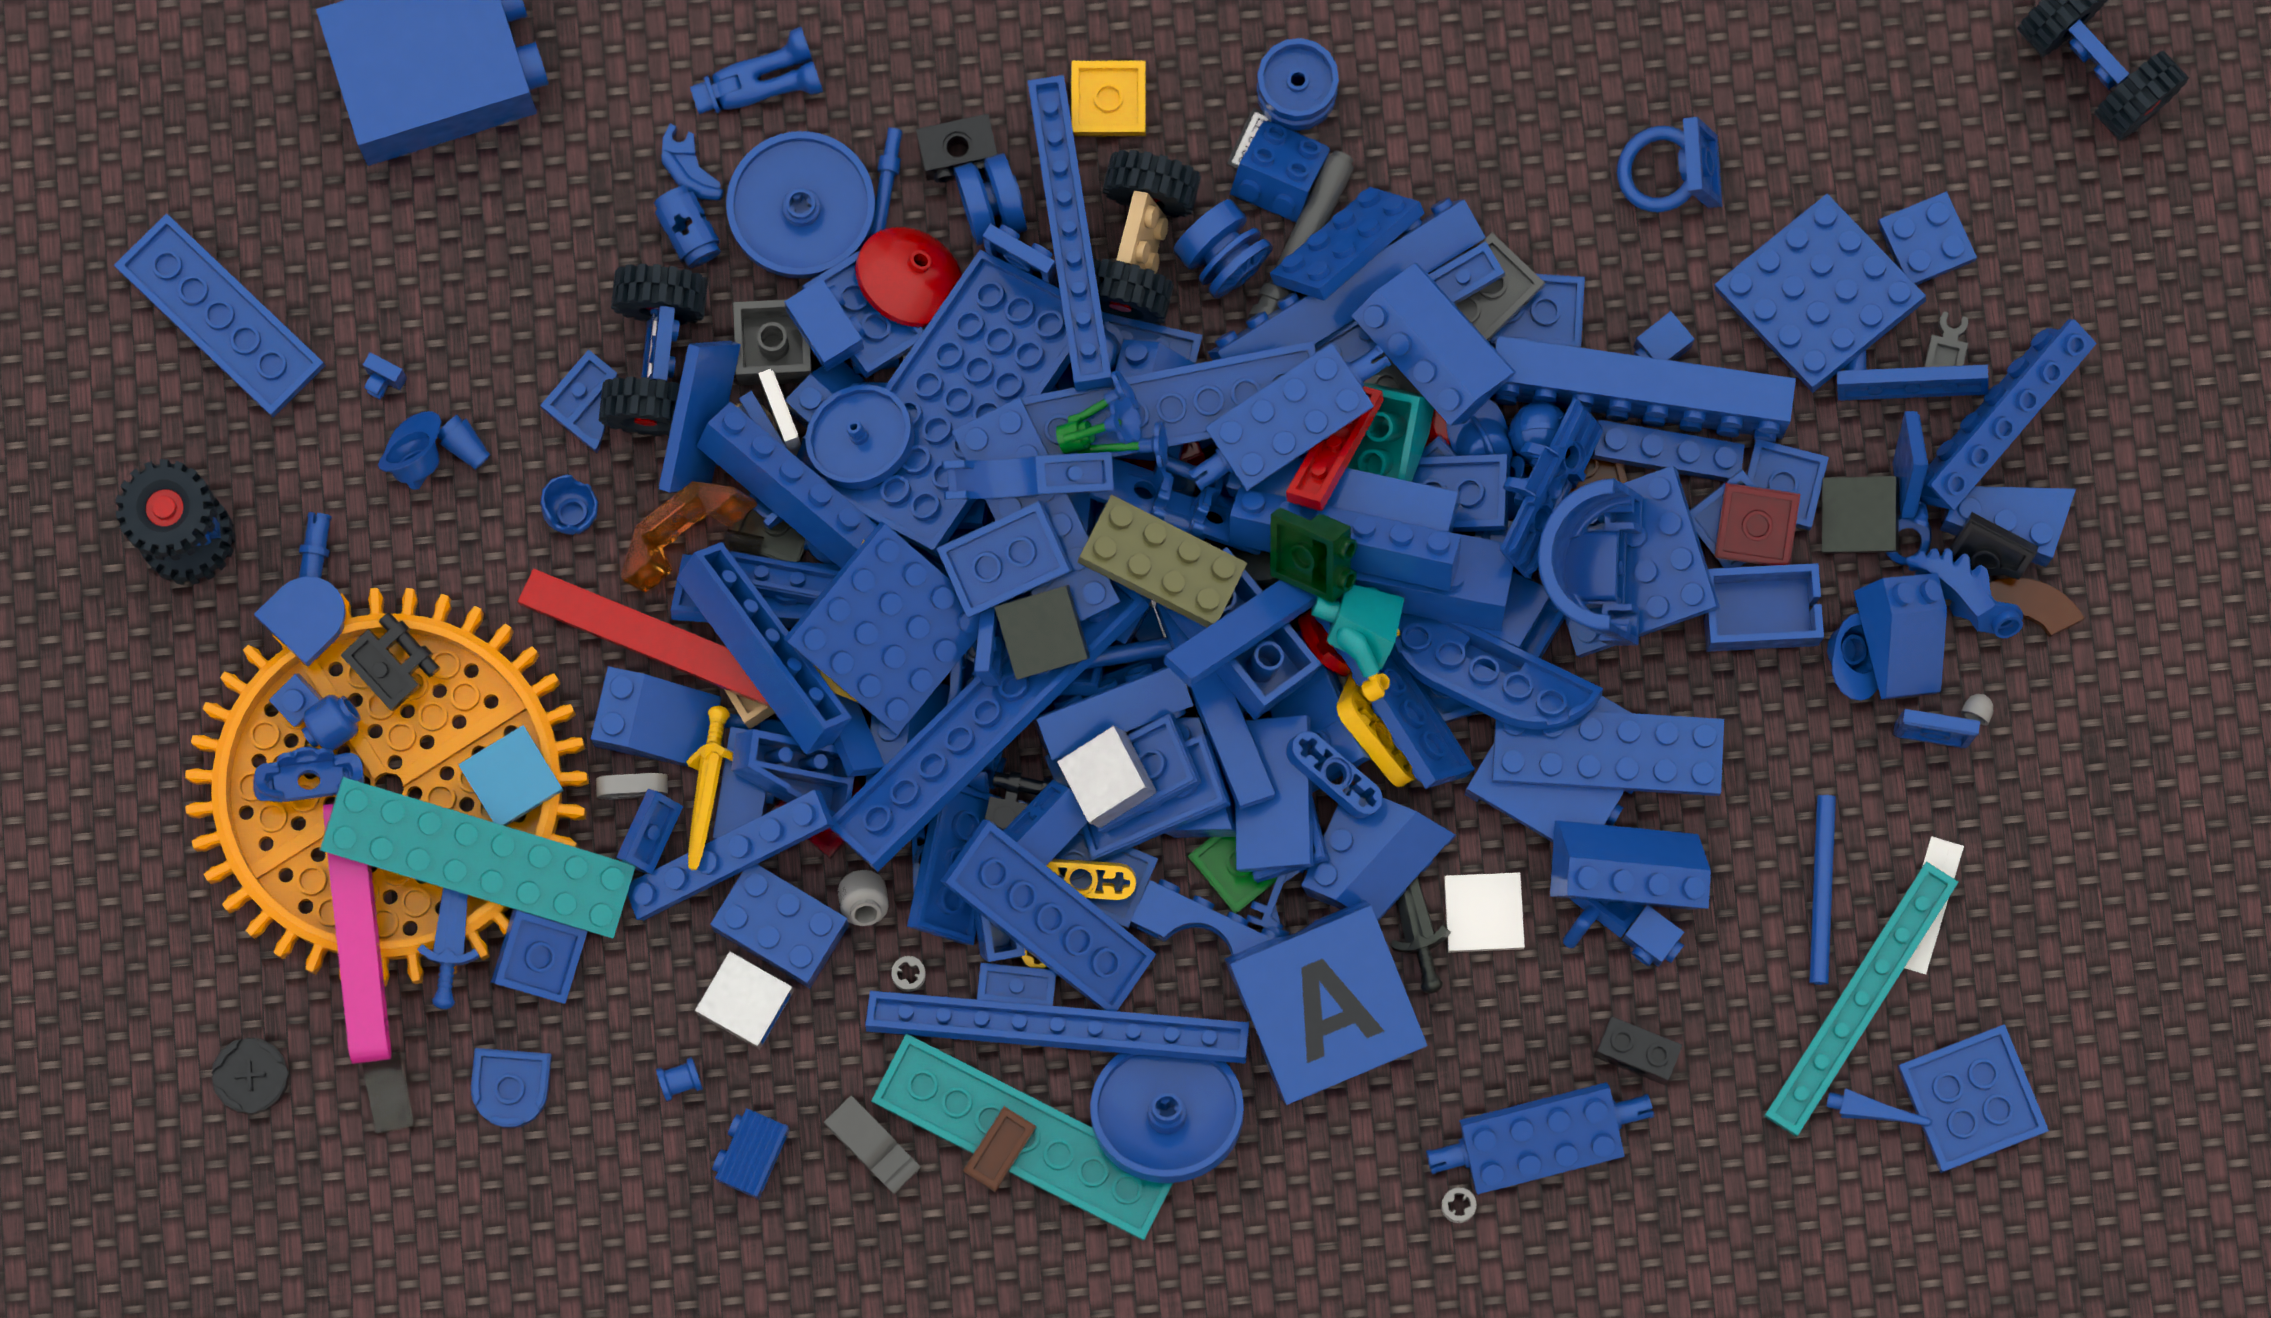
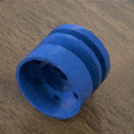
M1229 199L1217 204L1201 216L1186 230L1173 248V253L1189 270H1194L1205 263L1207 264L1199 276V282L1202 285L1211 283L1208 292L1214 298H1220L1248 281L1259 270L1261 264L1268 258L1273 249L1272 244L1267 239L1258 241L1261 232L1257 228H1252L1239 234L1247 222V217Z

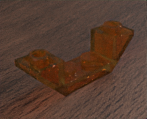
M692 481L636 525L621 572L623 581L643 592L657 586L664 577L673 571L663 550L665 546L674 542L679 535L696 522L704 519L707 514L730 527L742 520L749 511L757 506L756 500L734 487Z

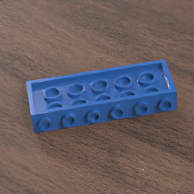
M2068 319L2060 329L2046 328L2034 336L2031 341V347L2022 357L2017 358L2010 364L2007 369V375L1999 384L1988 390V395H1984V401L1977 410L1962 420L1960 429L1952 439L1947 440L1938 448L1937 456L1928 465L1920 501H1923L1926 505L1950 510L1956 509L2097 344L2076 320Z

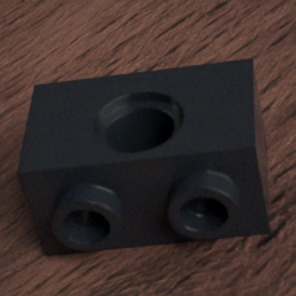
M989 114L916 129L926 181L934 180L936 183L952 181L955 179L954 167L967 163H973L978 168L980 175L985 174V158L998 155ZM960 144L964 145L968 152L962 157H953L948 153L949 149L954 145Z
M1611 1016L1594 1057L1666 1085L1683 1045Z

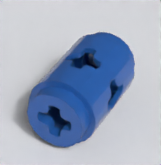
M680 186L664 193L655 200L654 204L657 208L655 215L664 232L667 233L679 260L686 262L688 268L701 266L720 254L721 250L718 246L720 240L710 221L707 220L705 212L694 192H689L686 186ZM691 219L692 224L688 226L689 233L683 235L682 231L687 228L685 222Z

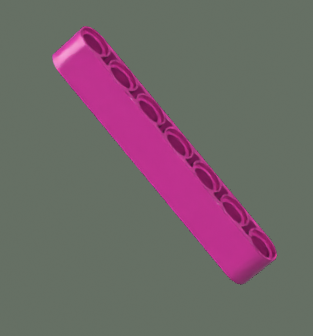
M333 804L323 805L325 830ZM327 853L350 1060L352 1064L391 1059V1042L372 868L370 865Z

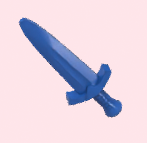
M443 888L433 952L423 944L417 949L428 960L440 964L438 989L432 999L433 1005L439 1009H449L455 1003L451 990L453 988L454 967L468 964L480 958L475 948L464 954L468 895L447 888Z

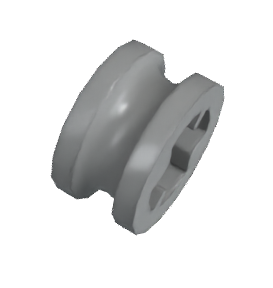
M901 957L892 967L891 975L893 982L902 991H916L925 982L926 972L924 965L916 957ZM908 964L911 969L916 967L919 969L920 974H915L917 980L914 983L909 984L907 979L899 980L898 973H903L902 969H900L902 966Z
M1456 1187L1449 1190L1441 1204L1443 1215L1453 1223L1468 1221L1476 1210L1474 1195L1465 1188ZM1455 1195L1464 1196L1462 1201L1467 1199L1470 1207L1464 1209L1462 1216L1454 1215L1456 1210L1452 1212L1449 1210L1448 1204L1454 1201Z

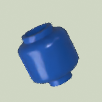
M327 695L305 711L303 718L306 727L302 729V732L313 747L316 748L320 745L322 748L334 751L356 736L359 728L358 722L361 718L357 709L345 696L339 698L335 695Z

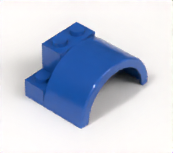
M1614 478L1586 484L1570 493L1557 505L1549 516L1540 537L1538 568L1547 595L1565 616L1594 631L1599 636V641L1609 646L1638 645L1639 607L1633 604H1625L1627 533H1642L1643 496ZM1597 517L1600 523H1605V529H1587V526ZM1589 608H1602V613H1593Z

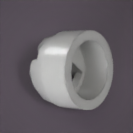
M1975 694L1967 699L1960 713L1966 719L1978 720L1980 725L1987 726L1994 712L1993 703L1985 694Z

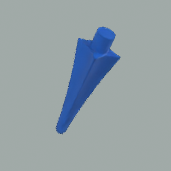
M1845 1088L1844 1095L1830 1092L1827 1100V1107L1840 1110L1841 1118L1886 1120L1922 1126H1931L1932 1119L1889 1106Z

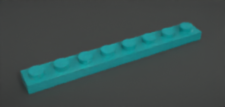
M1927 861L1925 862L1764 1117L1795 1137L1798 1136L1957 886V880Z

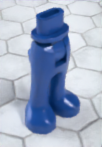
M802 27L790 31L787 44L781 49L760 57L731 64L712 74V80L709 76H705V82L690 86L699 114L715 109L717 114L723 109L731 110L749 106L770 97L793 91H804L811 95L823 92ZM803 64L797 70H792L781 76L764 81L758 80L764 74Z

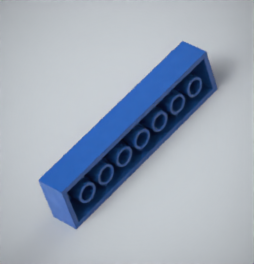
M1497 336L1494 348L1516 372L1491 397L1495 398V403L1513 406L1517 402H1547L1559 408L1568 409L1572 399L1576 398L1590 413L1606 414L1605 418L1613 421H1627L1629 417L1643 419L1642 423L1648 426L1662 427L1665 423L1678 424L1681 430L1689 432H1700L1702 428L1717 430L1716 433L1724 437H1738L1739 433L1754 435V440L1758 439L1768 442L1782 439L1791 421L1796 378Z

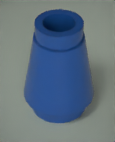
M455 415L440 429L437 436L441 440L440 445L470 465L474 470L479 468L491 456L467 419L462 420L458 415Z

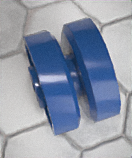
M1303 38L1284 40L1270 48L1261 60L1256 86L1258 105L1267 119L1289 130L1298 131L1311 129L1327 118L1334 108L1339 83L1337 64L1330 52L1317 42ZM1292 83H1299V86H1294Z
M1004 153L985 158L984 171L987 179L985 183H983L980 172L973 163L954 167L961 201L977 246L984 244L982 236L989 224L996 227L994 216H998L1000 225L1008 226L1018 234L1027 231L1020 189L1015 175H1012Z

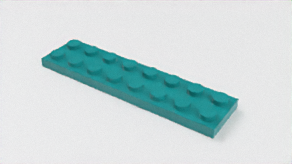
M345 777L341 778L319 849L320 851L610 938H614L635 870L634 866L619 860Z
M908 1034L902 1040L871 1100L873 1104L971 1154H974L1005 1106L1037 1127L1009 1173L1142 1241L1145 1240L1173 1183H1157L1142 1180L1124 1172L1103 1153L1094 1136L1092 1127Z

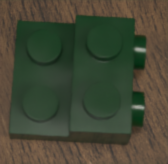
M1279 507L1271 514L1270 576L1332 603L1353 587L1357 573L1355 570L1350 569L1351 558L1357 549V541L1351 538V526L1321 513L1312 520H1308Z

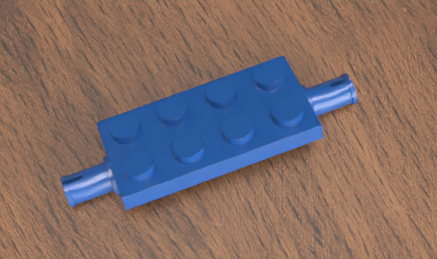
M1330 343L1207 425L1205 429L1218 448L1215 449L1216 453L1193 469L1188 470L1193 480L1208 472L1207 475L1195 482L1198 488L1203 491L1204 488L1230 472L1231 475L1235 473L1246 491H1249L1372 409L1374 405L1363 390V382L1387 366H1391L1386 355L1377 362L1371 363L1383 355L1384 352L1380 346L1376 345L1375 348L1350 364L1348 361L1344 362L1334 345Z
M1605 1082L1459 1120L1462 1131V1138L1458 1139L1459 1143L1434 1150H1426V1156L1429 1159L1428 1164L1432 1175L1460 1166H1465L1466 1169L1469 1168L1474 1189L1478 1195L1625 1157L1619 1132L1621 1125L1654 1118V1113L1651 1110L1652 1104L1648 1094L1615 1103L1614 1099H1612L1610 1087Z

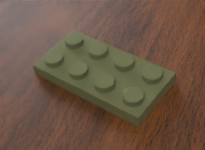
M1112 494L1077 561L1095 572L1205 627H1209L1220 619L1247 565V562Z

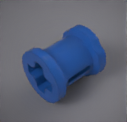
M692 1057L688 1058L683 1065L667 1070L662 1068L656 1069L666 1102L672 1100L673 1095L690 1089L703 1090Z

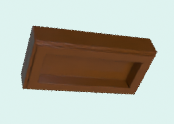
M1004 1106L963 1172L996 1192L1037 1127Z

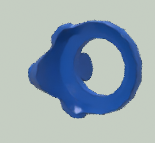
M1919 501L1917 514L1914 518H1901V515H1899V532L1905 528H1913L1920 535V548L1912 556L1918 555L1920 551H1925L1926 554L1931 542L1928 510L1923 501ZM1885 552L1893 562L1899 565H1907L1906 559L1908 557L1901 556L1897 552Z

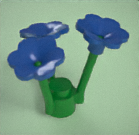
M1119 370L1111 372L1115 389L1104 394V399L1078 414L1068 416V423L1059 425L1056 428L1057 441L1064 454L1139 450L1140 453H1154L1158 467L1167 466L1168 441L1164 422L1154 424V435L1152 438H1140L1141 431L1139 426L1141 424V416L1138 412L1140 405L1135 398L1133 389ZM1105 407H1110L1111 416L1106 418L1104 423L1092 426L1089 421H1083ZM1105 431L1108 433L1116 432L1119 440L1122 442L1091 445V443L1095 442V434Z

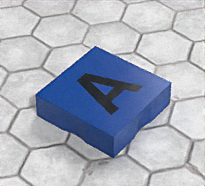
M1365 900L1315 920L1312 924L1294 934L1272 938L1224 958L1243 1007L1250 1015L1258 1034L1260 1049L1279 1096L1286 1105L1427 1046L1373 908Z

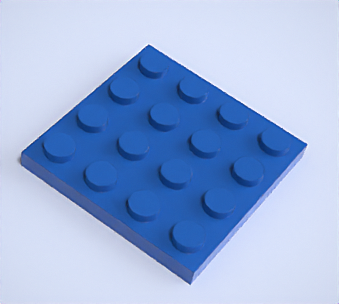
M1828 194L1824 195L1714 284L1715 291L1812 393L1836 375L1837 371H1841L1926 302V295Z
M1672 465L1623 483L1643 496L1642 533H1627L1625 604H1633L1639 607V637L1720 609L1677 468ZM1597 517L1587 526V529H1605V523H1600ZM1589 608L1593 613H1602V608ZM1567 616L1565 617L1576 656L1582 658L1613 647L1599 641V636L1594 631L1574 622Z
M880 521L789 631L784 640L886 727L898 735L977 640L980 614L967 618L951 580L888 525Z

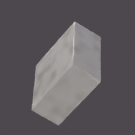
M1112 726L1057 761L1088 823L1100 828L1157 793L1127 733L1115 726Z
M729 951L695 1012L700 1017L760 1050L794 990L792 986Z

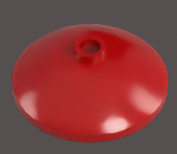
M891 227L873 234L861 248L856 260L857 282L870 305L886 318L911 327H927L962 276L956 259L939 240L923 231L908 227Z

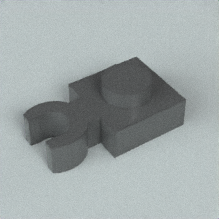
M1944 311L1938 321V329L1942 336L1931 335L1923 367L1964 365L1968 343L1958 341V338L1963 335L1968 326V318L1966 316L1961 318L1958 328H1951L1947 324L1948 312Z

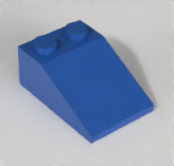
M1938 573L1882 578L1853 591L1881 700L1931 695L1941 692L1947 607Z
M608 666L591 741L597 748L689 767L686 761L697 749L706 744L710 725L708 710L713 706H720L722 697L650 675Z

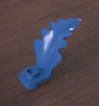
M1933 548L1928 555L1925 554V551H1920L1918 555L1910 556L1906 559V564L1909 566L1908 569L1916 571L1915 575L1938 573L1944 599L1951 600V613L1956 617L1969 620L1977 631L1992 633L1999 638H2009L2016 635L2022 629L2023 612L2021 608L2015 604L1997 602L1991 595L1988 570L1982 565L1971 570V561L1967 554H1962L1954 562L1951 549H1945L1942 556H1940L1938 549Z

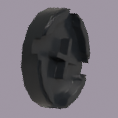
M246 1038L231 1042L220 1051L212 1068V1084L216 1095L224 1105L238 1113L257 1114L269 1110L281 1100L288 1086L289 1071L286 1059L274 1045L263 1039Z

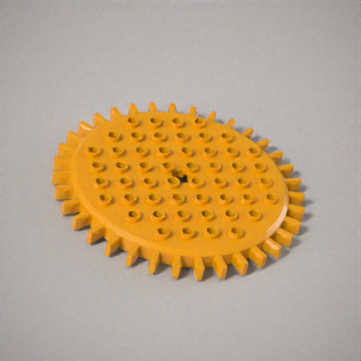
M370 588L368 597L370 615L353 618L350 603L343 593L340 594L344 600L346 610L344 629L340 636L309 667L273 635L274 639L281 644L283 650L278 652L269 661L263 657L259 649L247 645L243 649L248 661L259 668V671L248 684L241 681L235 674L224 671L220 678L226 687L240 695L231 710H227L217 703L205 702L203 710L212 719L222 721L225 724L219 739H213L205 735H193L191 744L202 752L215 753L213 770L198 768L186 770L185 778L196 785L212 784V801L194 802L186 805L185 808L186 814L192 818L213 816L217 831L200 835L192 840V845L197 852L208 851L222 846L227 860L211 867L205 872L206 880L210 884L218 883L228 876L235 874L242 887L227 897L222 904L229 913H233L253 899L261 907L262 911L249 923L246 932L255 939L263 934L273 921L280 924L286 931L276 943L274 954L284 960L292 952L299 938L313 944L312 951L306 959L305 969L309 973L317 974L323 965L327 951L338 954L328 854L325 852V858L320 862H315L312 858L313 853L320 849L325 833L323 805H325L329 798H336V795L276 802L260 801L256 798L253 791V779L256 770L253 762L256 757L264 756L266 757V763L277 762V757L282 753L293 752L302 747H313L302 732V729L306 727L305 722L299 727H293L280 712L273 717L266 715L267 707L273 705L269 699L294 674H300L322 698L327 695H335L339 698L345 696L350 700L355 695L362 696V704L359 707H355L361 718L358 722V733L333 752L336 755L341 747H349L350 753L356 754L360 758L364 777L370 779V785L376 787L377 780L384 775H395L403 783L404 790L401 795L409 797L412 789L419 788L422 790V796L419 799L421 801L493 822L458 764L473 756V752L477 748L485 749L503 738L507 729L512 727L517 729L522 725L528 731L561 787H581L589 784V776L586 772L578 770L562 772L560 756L576 754L586 749L583 738L571 737L563 741H556L552 729L553 726L567 722L576 716L572 705H561L550 712H545L539 701L541 697L553 692L560 685L558 678L555 674H551L530 686L522 674L536 662L539 657L538 652L531 646L524 650L513 662H510L500 653L501 650L511 640L514 633L512 628L506 623L497 629L493 638L488 643L475 636V632L481 625L484 616L482 609L477 606L470 610L463 626L459 628L446 623L451 611V599L448 595H440L435 603V611L432 618L415 615L418 605L417 593L413 588L405 589L402 597L401 614L392 615L398 622L404 621L410 628L409 634L421 647L425 645L433 653L431 658L438 664L440 669L432 677H428L421 668L412 673L411 675L421 686L395 711H391L341 656L368 629L379 639L387 632L379 623V620L387 613L383 611L384 598L378 588ZM398 643L389 649L401 664L410 657ZM333 665H342V674L339 676H332L330 674V669ZM469 666H476L479 669L478 674L473 678L465 675V671ZM438 686H444L447 689L446 695L442 698H437L433 695L434 689ZM489 697H496L499 700L498 705L493 709L485 706V702ZM406 706H412L415 709L414 715L410 718H404L401 715L403 708ZM457 717H464L467 720L465 727L462 729L453 727V722ZM375 726L381 727L383 730L382 735L379 738H371L369 735L371 728ZM289 736H297L299 739L298 744L293 748L286 747V739ZM426 737L434 739V745L430 749L421 747V742ZM394 757H399L402 759L401 767L396 770L389 767L390 760ZM446 768L454 770V776L450 780H443L441 778V773ZM303 774L299 777L298 784L302 788L310 790L320 784V779L318 776L308 779ZM561 792L526 813V818L523 822L513 821L507 827L579 848L578 844L571 838L556 835L555 832L559 818H568L574 821L585 820L587 811L577 804H562ZM466 799H471L474 801L473 809L468 812L462 811L461 803ZM246 807H251L254 810L253 816L248 820L242 819V810ZM298 818H303L306 821L305 827L300 831L294 830L293 822ZM267 838L272 839L273 847L269 851L261 850V842ZM377 868L376 871L372 872L384 987L387 986L390 977L388 969L389 960L407 959V973L414 984H420L423 982L424 975L420 960L423 955L417 949L423 944L433 952L439 917L436 908L441 903L443 887L430 883L420 884L414 878ZM284 870H292L293 878L291 881H281L280 875ZM391 891L396 892L398 895L397 901L393 904L385 903V895ZM468 895L465 940H469L472 950L475 948L480 959L484 961L490 955L488 946L481 939L479 933L492 923H496L503 935H505L510 920L504 913L510 907ZM305 901H311L313 904V909L308 914L300 912V906ZM409 923L417 924V932L412 936L405 935L404 928ZM457 966L454 967L453 974L457 973Z

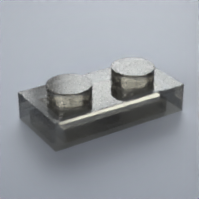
M400 1051L391 1052V1059L362 1063L376 1133L383 1134L414 1127L415 1122Z

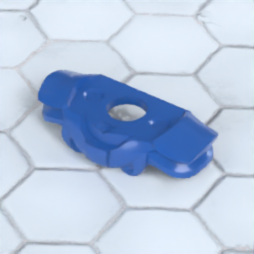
M302 747L293 752L280 754L277 757V762L259 765L254 774L253 791L256 798L260 801L276 802L337 795L342 777L365 783L363 766L360 758L353 753L335 755L333 750L328 748ZM306 773H312L319 777L320 784L314 789L307 790L298 784L299 777Z

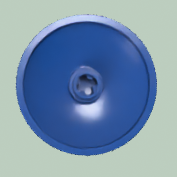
M787 132L773 136L755 146L736 167L727 191V217L738 246L750 260L764 270L788 278L804 279L817 277L860 251L871 232L875 217L874 189L869 173L862 161L843 143L827 135L815 132Z
M1119 1053L1104 1067L1096 1080L1091 1096L1090 1113L1092 1129L1097 1143L1103 1153L1117 1167L1142 1180L1157 1183H1176L1204 1175L1218 1166L1230 1154L1238 1141L1243 1126L1244 1103L1240 1084L1226 1062Z

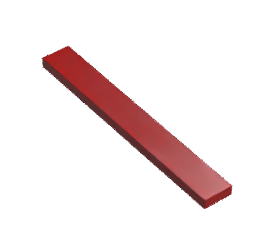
M533 568L517 601L521 606L771 708L727 647Z

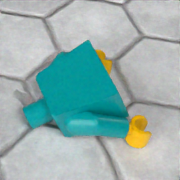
M1353 585L1349 591L1339 597L1338 601L1335 600L1333 603L1317 596L1311 615L1330 622L1327 636L1328 643L1349 654L1355 660L1362 676L1368 677V680L1362 683V691L1369 701L1373 702L1384 697L1385 690L1390 685V680L1386 674H1378L1380 669L1382 670L1395 644L1396 637L1400 636L1398 626L1404 598L1379 591L1375 587H1362L1358 585Z

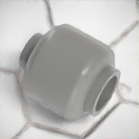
M858 870L846 875L840 881L838 887L841 914L848 918V922L858 926H869L882 920L887 914L889 908L885 881L879 874L869 870Z

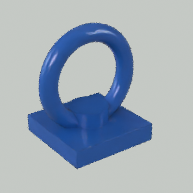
M1698 117L1683 119L1684 131L1671 126H1654L1639 132L1625 145L1617 164V179L1623 195L1631 204L1648 212H1666L1681 206L1693 195L1707 208L1722 206L1718 135ZM1655 141H1670L1681 148L1678 154V163L1684 182L1678 190L1668 196L1661 198L1646 196L1637 189L1632 179L1634 159L1646 145Z

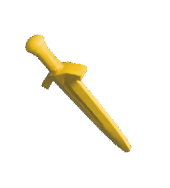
M713 706L708 710L710 725L706 744L697 749L686 761L689 767L698 770L688 851V867L694 871L699 866L708 834L722 758L724 757L731 761L733 759V751L721 746L724 726L730 717L728 709L723 706Z

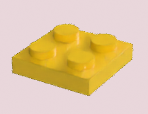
M1072 61L1071 123L1074 136H1145V61Z

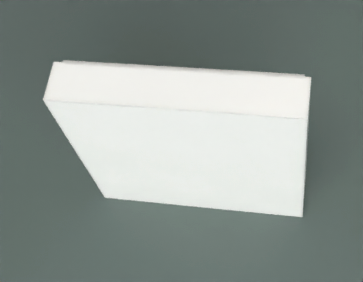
M768 369L758 373L763 392L782 441L787 449L796 456L801 447L799 436L774 371Z
M1520 872L1444 876L1447 929L1451 931L1447 937L1448 953L1521 950L1525 948Z

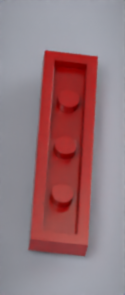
M1364 386L1363 390L1374 407L1308 451L1286 490L1287 502L1319 511L1324 509L1384 401L1381 390Z

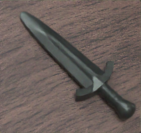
M1417 876L1406 888L1407 891L1397 901L1405 943L1392 940L1390 947L1399 952L1417 953L1422 974L1421 989L1425 993L1431 994L1438 992L1442 988L1443 982L1435 972L1436 968L1434 967L1435 964L1430 950L1441 944L1450 935L1451 931L1441 926L1436 933L1434 932Z

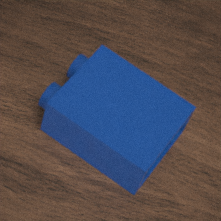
M343 0L316 9L356 141L368 166L537 114L530 90L549 84L536 42L516 47L509 22L528 17L523 0Z

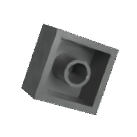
M785 300L733 302L734 338L736 343L741 344L736 365V377L739 386L761 385L758 373L768 369L774 371L778 384L802 383L813 372L812 350L786 312Z

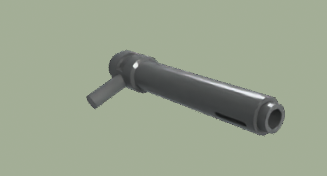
M1334 151L1332 155L1327 156L1275 268L1282 263L1286 256L1292 254L1303 245L1309 236L1318 232L1329 222L1354 170L1352 166L1354 160L1348 154ZM1270 276L1268 283H1263L1257 295L1259 302L1258 304H1253L1248 317L1252 318L1263 311L1267 315L1271 314L1279 308L1277 305L1279 300L1295 291L1274 285Z

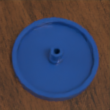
M854 385L835 392L815 410L806 431V450L810 461L818 473L828 482L842 488L863 489L882 483L902 467L910 455L914 443L915 430L909 411L901 399L893 392L876 385Z

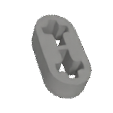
M663 773L607 775L596 778V797L598 799L644 798L647 789L658 791L665 796L668 795V775Z

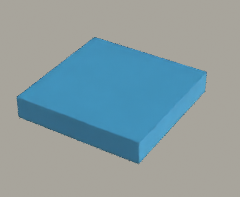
M524 725L458 764L492 821L503 826H507L564 791Z

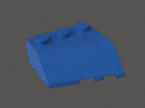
M1350 784L1348 787H1346L1344 793L1349 792L1351 790L1350 787L1353 785ZM1365 792L1359 794L1360 800L1358 804L1363 807L1368 804L1366 802L1368 795ZM1383 798L1382 805L1376 812L1365 818L1352 816L1338 804L1323 837L1329 861L1309 867L1301 886L1307 896L1340 910L1365 900L1372 906L1377 921H1379L1407 891L1406 888L1413 880L1430 866L1434 857L1445 845L1448 846L1456 834L1419 812L1386 798Z

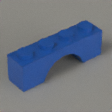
M1160 879L1158 884L1151 880L1149 881L1130 920L1131 927L1162 942L1168 940L1175 933L1189 928H1201L1211 931L1226 943L1231 955L1272 938L1282 937L1265 928L1260 933L1247 927L1249 921L1235 913L1228 912L1227 916H1224L1214 911L1215 905L1202 897L1194 895L1191 900L1178 894L1180 891L1178 886L1163 879Z

